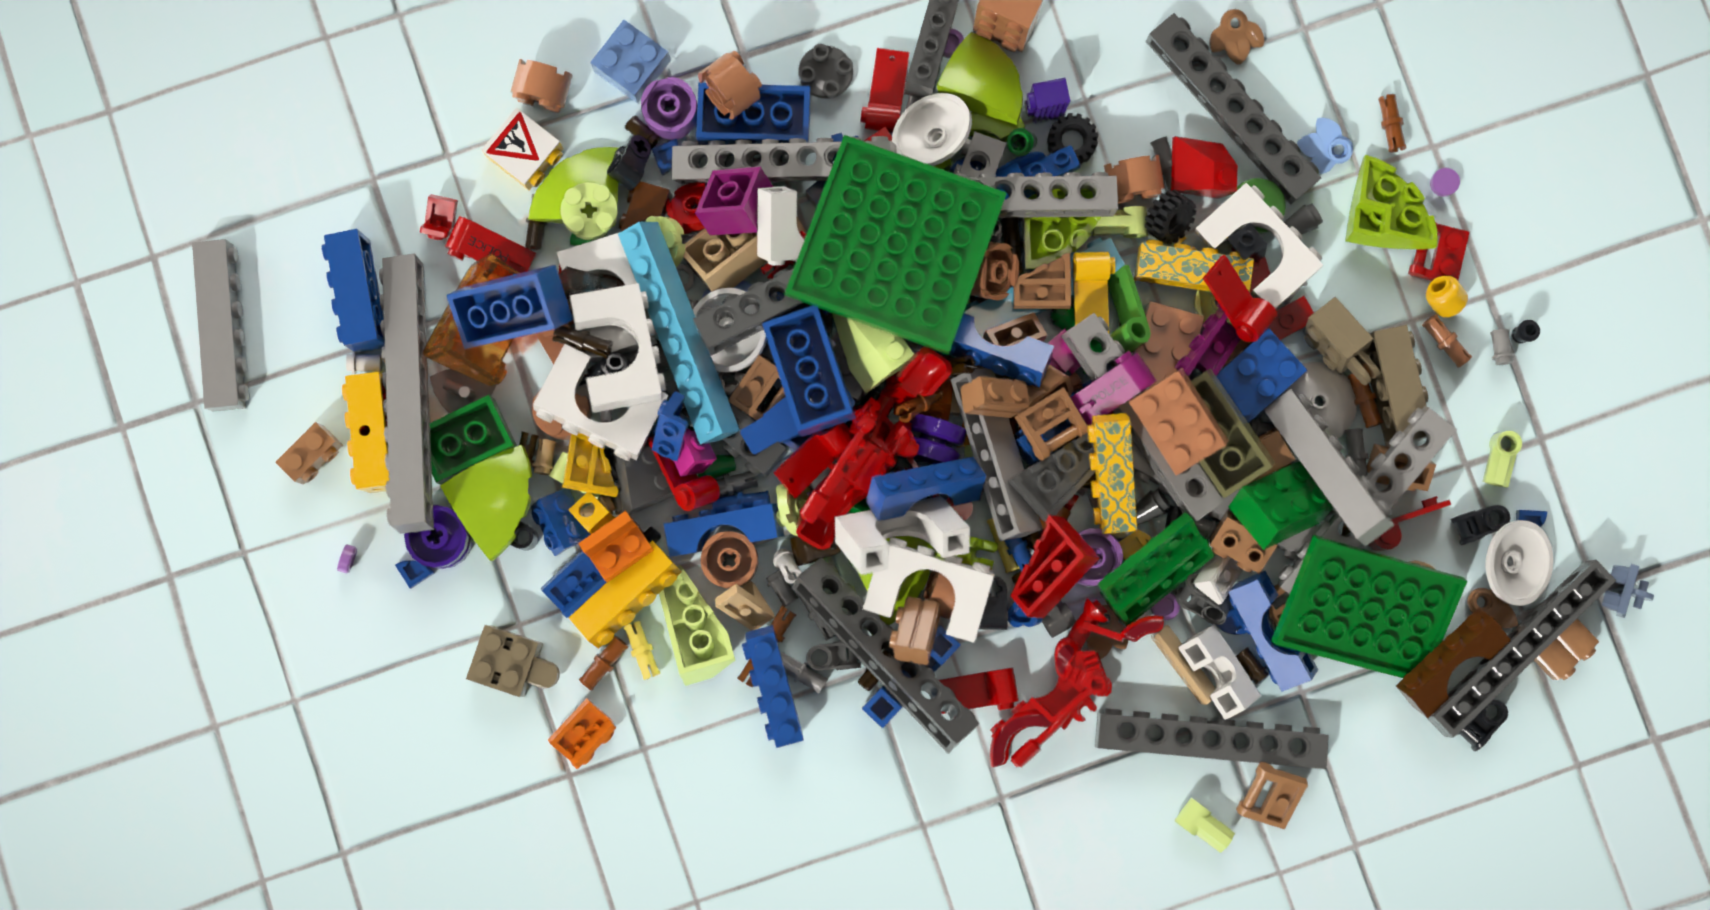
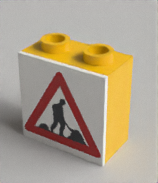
M516 107L481 151L486 158L530 191L533 186L537 187L545 178L544 172L548 167L558 163L563 155L562 150L564 148L559 140Z

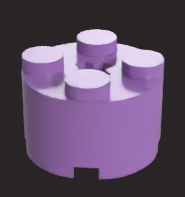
M667 77L666 79L653 81L644 90L641 98L642 114L647 126L660 138L680 140L688 135L697 124V100L692 88L685 81L675 77ZM673 105L675 106L674 111L666 112L665 107L671 108Z
M1091 528L1079 532V535L1100 559L1077 582L1084 586H1098L1097 584L1108 573L1113 572L1123 562V552L1119 542L1111 534H1102L1101 529Z

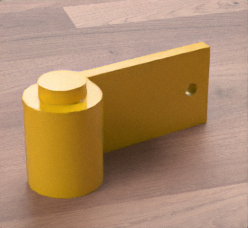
M1074 252L1073 289L1075 325L1095 313L1097 317L1100 316L1104 319L1109 328L1108 280L1110 274H1115V258L1110 257L1109 252Z

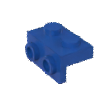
M674 391L668 401L664 399L657 413L659 419L653 430L655 437L652 445V451L674 461H677L680 457L688 422L680 418L685 396Z
M567 488L544 496L531 506L532 518L540 526L544 534L545 545L552 551L554 556L579 545L578 543L591 535L569 512V509L576 502Z
M581 550L541 587V591L568 618L605 585L606 581L591 559Z

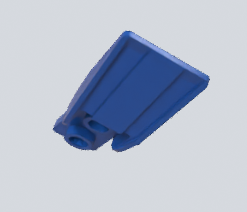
M1067 146L1047 156L1043 152L1036 151L1017 157L998 168L995 174L996 177H1007L1011 173H1022L1024 177H1035L1038 173H1051L1052 176H1063L1065 173L1079 170L1081 165L1073 147ZM1031 189L1023 191L1026 198L1036 194ZM1008 193L1006 194L1005 200L1009 198Z
M848 392L853 407L855 405V402L851 397L850 393ZM786 397L764 413L762 418L740 431L741 436L754 455L777 442H786L800 436Z

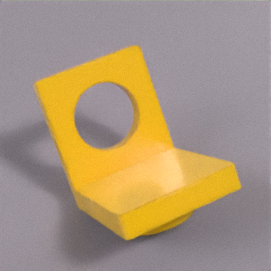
M589 492L583 495L569 509V512L590 534H593L615 518ZM586 503H593L595 506L594 513L589 517H582L580 513L582 506Z

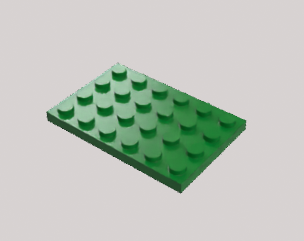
M1313 535L1271 641L1275 645L1404 678L1405 675L1410 673L1429 653L1442 643L1468 581L1457 575Z

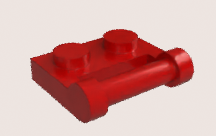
M1436 223L1438 243L1434 249L1430 269L1424 267L1428 249H1416L1413 265L1409 266L1408 274L1430 281L1440 276H1452L1459 281L1470 232Z

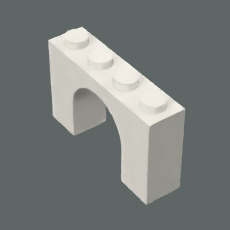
M1245 183L1197 226L1194 233L1208 248L1218 249L1228 240L1229 236L1250 222L1254 227H1260L1271 232L1280 244L1281 261L1278 268L1260 283L1251 294L1255 298H1261L1270 302L1276 309L1322 268L1323 264L1320 261L1323 258L1313 247L1308 249L1301 241L1303 239L1301 233L1293 226L1289 228L1282 221L1284 216L1275 206L1269 207L1263 201L1265 196L1255 185L1250 187Z
M784 186L758 188L757 256L767 260L770 265H784L785 260L796 262L804 242L797 228V191Z
M618 233L557 252L564 279L569 275L575 276V279L569 284L577 281V278L580 277L588 279L598 275L615 276L621 279L625 285L637 284ZM569 276L566 281L570 282L573 276ZM644 309L646 319H650L648 310ZM605 325L587 330L590 332V335L613 341L611 352L625 354L638 350L637 342L632 334L619 326ZM655 328L654 336H650L651 345L657 344ZM586 351V354L591 356L592 363L600 362L603 358Z
M639 283L570 295L576 331L605 325L619 326L632 334L639 349L635 361L627 369L617 373L587 378L592 412L661 400V391H665L666 386L663 373L658 374L656 364L660 363L657 346L652 347L650 336H654L652 319H646L644 309L649 308L646 291L640 292Z
M564 344L533 403V409L537 411L536 415L551 423L552 420L563 424L562 428L571 434L578 435L580 432L588 436V441L595 446L603 448L606 445L614 449V454L624 460L629 461L632 458L637 461L659 418V415H657L659 407L664 399H668V394L661 391V400L630 406L628 411L615 421L606 423L593 421L581 413L575 401L576 390L590 365L591 356Z
M942 496L920 500L904 516L878 521L872 510L835 517V542L861 575L888 569V543L885 539L890 537L913 536L921 538L930 543L942 558L969 553L970 527Z
M891 537L890 541H887L888 569L873 572L863 609L891 617L894 613L904 579L917 570H935L948 578L955 591V606L946 634L974 643L995 573L990 572V566L974 562L973 566L962 563L963 559L957 556L942 558L934 555L935 550L918 546L916 550L906 547V541Z

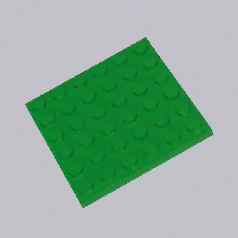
M844 135L785 290V296L949 354L1007 193Z

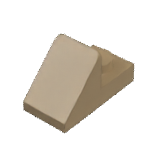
M752 581L743 587L735 584L715 598L718 609L751 631L760 628L775 618L773 611Z

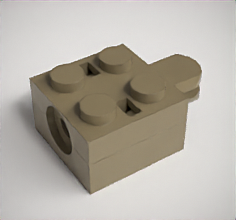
M1336 296L1308 318L1303 333L1305 335L1304 339L1309 347L1313 350L1317 349L1324 356L1322 359L1330 370H1336L1341 375L1349 369L1363 385H1367L1371 382V378H1376L1380 375L1378 367L1366 355L1373 337Z
M484 625L466 679L517 697H525L529 684L543 689L553 687L559 680L560 671L555 663L539 658L543 646L542 642L492 625Z

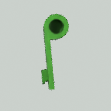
M1124 265L1115 274L1111 275L1108 280L1109 290L1121 326L1113 331L1110 336L1113 341L1117 340L1122 345L1125 353L1128 351L1132 353L1150 339L1151 332L1129 265Z

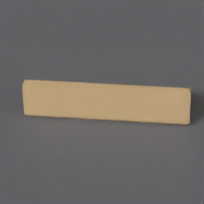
M1169 625L1163 626L1160 632L1151 635V639L1198 702L1203 705L1209 704L1212 701L1210 695L1216 688L1201 668L1196 671L1192 670L1178 648L1182 645V642Z

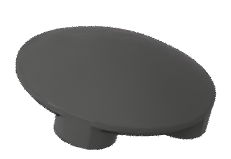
M817 44L800 61L798 68L800 83L802 86H810L811 95L822 99L837 97L843 94L852 82L853 63L840 49L825 44Z

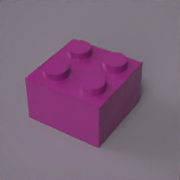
M761 167L713 170L695 214L709 235L758 232V188L773 187Z

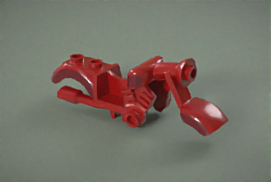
M923 347L914 353L900 371L886 379V386L882 389L877 401L870 398L865 405L853 407L856 418L850 420L851 427L849 431L855 436L837 463L833 464L830 462L828 464V467L831 469L830 473L816 486L800 510V516L796 525V534L799 538L817 549L829 548L835 538V517L846 515L855 504L866 498L872 477L884 475L891 466L894 467L896 463L894 455L912 459L917 454L920 446L916 443V439L913 438L912 431H910L912 429L910 427L911 423H905L900 420L893 424L888 416L896 404L915 398L918 394L921 396L934 394L952 372V366L948 360L932 349Z
M1086 598L1083 613L1074 623L1067 637L1062 638L1055 647L1054 661L1056 672L1059 676L1055 688L1045 696L1032 697L1027 703L1022 700L1011 710L1014 714L1006 722L1001 719L990 729L993 733L990 746L991 768L1007 763L1011 743L1019 732L1033 726L1047 728L1036 739H1029L1011 755V762L1016 767L1025 766L1041 751V745L1055 734L1060 727L1065 730L1073 718L1079 722L1086 720L1081 714V709L1084 706H1087L1093 712L1097 710L1096 704L1090 698L1092 694L1107 697L1112 693V682L1106 676L1099 653L1095 650L1081 651L1092 632L1123 642L1124 639L1137 642L1146 635L1160 632L1163 629L1165 617L1154 615L1137 619L1125 627L1120 634L1097 626L1100 622L1105 623L1109 621L1104 616L1108 611L1097 599L1091 602Z

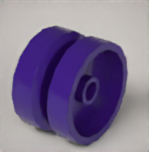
M922 414L916 415L909 421L911 423L910 427H912L910 431H912L913 435L918 436L913 438L916 439V443L920 446L913 459L931 465L960 459L961 455L957 450L946 445L956 447L964 445L967 436L965 428L937 417Z
M433 505L434 529L404 533L406 549L411 557L422 565L439 569L455 567L463 562L471 552L474 539L453 509ZM439 533H443V536L439 538L440 543H438L436 537Z

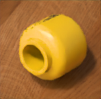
M1440 276L1429 284L1426 291V300L1437 315L1452 317L1459 314L1465 308L1468 302V294L1456 278Z

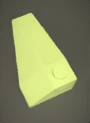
M831 312L847 360L848 369L865 393H868L901 370L904 364L914 355L903 338Z
M678 565L677 567L682 572L671 586L665 587L659 593L679 675L684 685L687 686L713 678L733 663L735 656L728 632L717 619L682 566Z

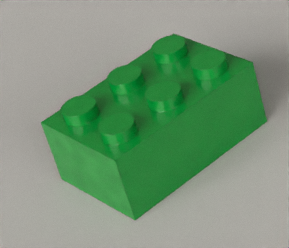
M490 395L430 423L432 475L435 482L440 485L467 468L517 446L496 400Z
M1301 461L1243 486L1228 506L1263 550L1322 523L1333 509V505Z

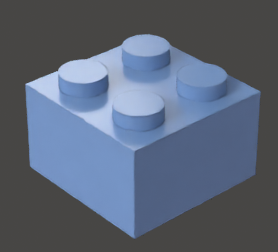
M623 19L590 64L596 74L638 104L644 90L650 83L657 80L671 62L667 50Z

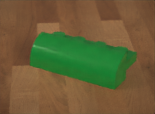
M1185 512L1178 519L1173 520L1156 537L1151 538L1135 554L1129 556L1113 572L1108 573L1097 584L1101 590L1099 593L1115 615L1128 626L1185 581L1189 575L1196 572L1212 559L1214 554L1208 541L1199 533L1193 518Z

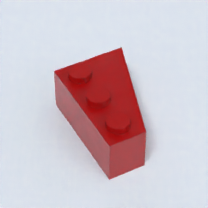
M1048 515L1045 522L1047 526L1040 540L1037 539L1034 545L1035 551L1030 562L1025 564L1010 596L1027 617L1044 618L1100 559L1064 517Z

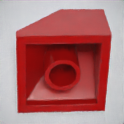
M1177 136L1172 137L1171 191L1176 190L1182 194L1217 199L1234 194L1237 191L1238 165L1223 143Z

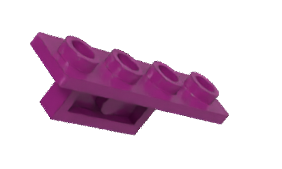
M1218 302L1216 304L1218 307L1216 313L1211 314L1203 323L1205 329L1202 334L1197 335L1189 344L1191 350L1188 355H1184L1175 365L1177 370L1183 368L1187 376L1191 374L1195 367L1202 373L1211 368L1217 376L1241 340L1236 334L1235 328L1226 321L1228 317Z

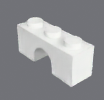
M1215 624L1194 634L1178 647L1193 671L1204 667L1213 675L1216 689L1210 695V698L1225 720L1246 710L1261 697L1259 691Z

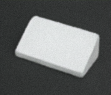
M1213 552L1214 557L1205 563L1195 579L1194 585L1217 604H1223L1229 594L1228 591L1235 584L1242 569L1236 564L1238 561L1229 556L1226 559Z

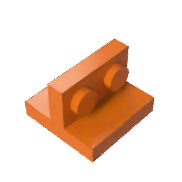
M626 511L578 543L607 583L654 551L638 523Z

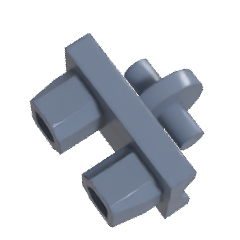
M1631 564L1630 568L1613 565L1611 575L1617 580L1615 583L1624 585L1622 594L1606 590L1602 606L1617 612L1616 616L1625 618L1631 596L1635 597L1633 607L1637 609H1642L1644 600L1653 601L1655 595L1647 592L1649 582L1640 580L1638 589H1634L1640 567L1638 565Z

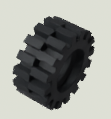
M1068 113L1066 117L1062 115L1057 122L1055 121L1052 124L1048 133V152L1054 153L1065 148L1062 142L1063 134L1070 130L1077 131L1083 138V145L1074 151L1080 165H1082L1083 162L1090 160L1098 145L1097 139L1099 135L1095 131V124L1091 125L1089 123L1091 119L1088 117L1086 119L1081 118L1082 114L1077 113V116H1073V113Z
M1168 190L1166 195L1164 193L1160 194V200L1155 199L1153 201L1154 207H1149L1148 212L1150 215L1145 217L1147 221L1145 223L1146 231L1168 245H1172V242L1177 243L1179 237L1183 238L1185 236L1184 232L1186 230L1189 232L1191 229L1190 223L1195 221V218L1192 216L1197 213V210H1195L1196 204L1176 190Z

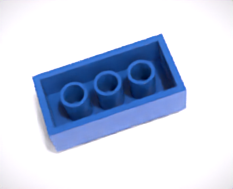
M698 82L696 129L698 145H708V141L713 140L724 141L725 145L735 144L736 140H750L752 144H762L764 139L779 140V143H789V139L793 138L805 139L806 143H809L810 86L762 85L759 88L760 99L734 119H729L730 113L722 114L707 96L705 90L709 88L708 85Z
M358 229L324 235L325 244L321 245L324 260L328 261L330 271L326 272L329 287L333 288L335 299H331V305L334 315H338L340 326L336 327L339 342L356 353L382 349L385 346V337L381 332V321L384 320V313L380 305V291L370 239Z
M556 265L465 286L446 295L464 349L553 330L573 320Z
M810 306L762 323L797 432L803 437L855 419L856 416L820 309L816 306Z
M1268 328L1256 342H1252L1216 377L1249 423L1301 377L1307 369Z

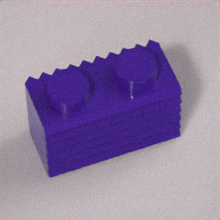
M1066 78L1032 84L1024 104L1027 117L1032 116V121L1035 124L1038 121L1042 123L1043 120L1047 122L1048 119L1053 120L1056 118L1058 120L1062 115L1065 116L1071 101Z

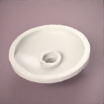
M948 93L932 94L917 100L902 113L894 127L892 142L897 146L896 153L931 166L948 160L960 150L969 136L972 125L970 110L963 100Z
M721 288L712 291L696 304L693 309L694 315L697 317L699 311L707 307H712L713 309L723 304L722 302L725 298L734 294L739 296L745 293V291L737 288ZM749 305L744 311L747 314H755L758 312L759 307L757 305ZM725 317L720 320L719 325L729 327L734 320ZM762 330L712 355L711 358L717 372H736L751 365L765 347L767 342L765 331Z
M1303 363L1307 371L1276 399L1289 389H1292L1298 396L1303 393L1313 405L1309 409L1314 416L1319 414L1327 424L1328 428L1325 429V432L1328 436L1334 435L1338 439L1345 434L1344 430L1350 428L1357 411V405L1354 403L1356 397L1350 380L1345 374L1342 373L1340 375L1336 370H1330L1325 363ZM1318 396L1323 399L1322 406L1315 404V397Z
M1523 520L1509 522L1496 532L1489 544L1485 561L1486 575L1492 591L1500 600L1510 605H1527L1537 600L1549 584L1553 571L1552 546L1546 533L1533 522Z

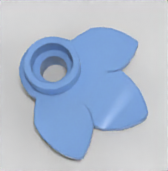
M1317 118L1316 133L1305 135L1297 142L1302 153L1312 158L1311 162L1316 165L1319 174L1329 172L1336 163L1340 164L1348 161L1353 153L1351 141L1342 136L1340 126L1328 118ZM1337 144L1343 146V152L1339 155L1334 153V147Z

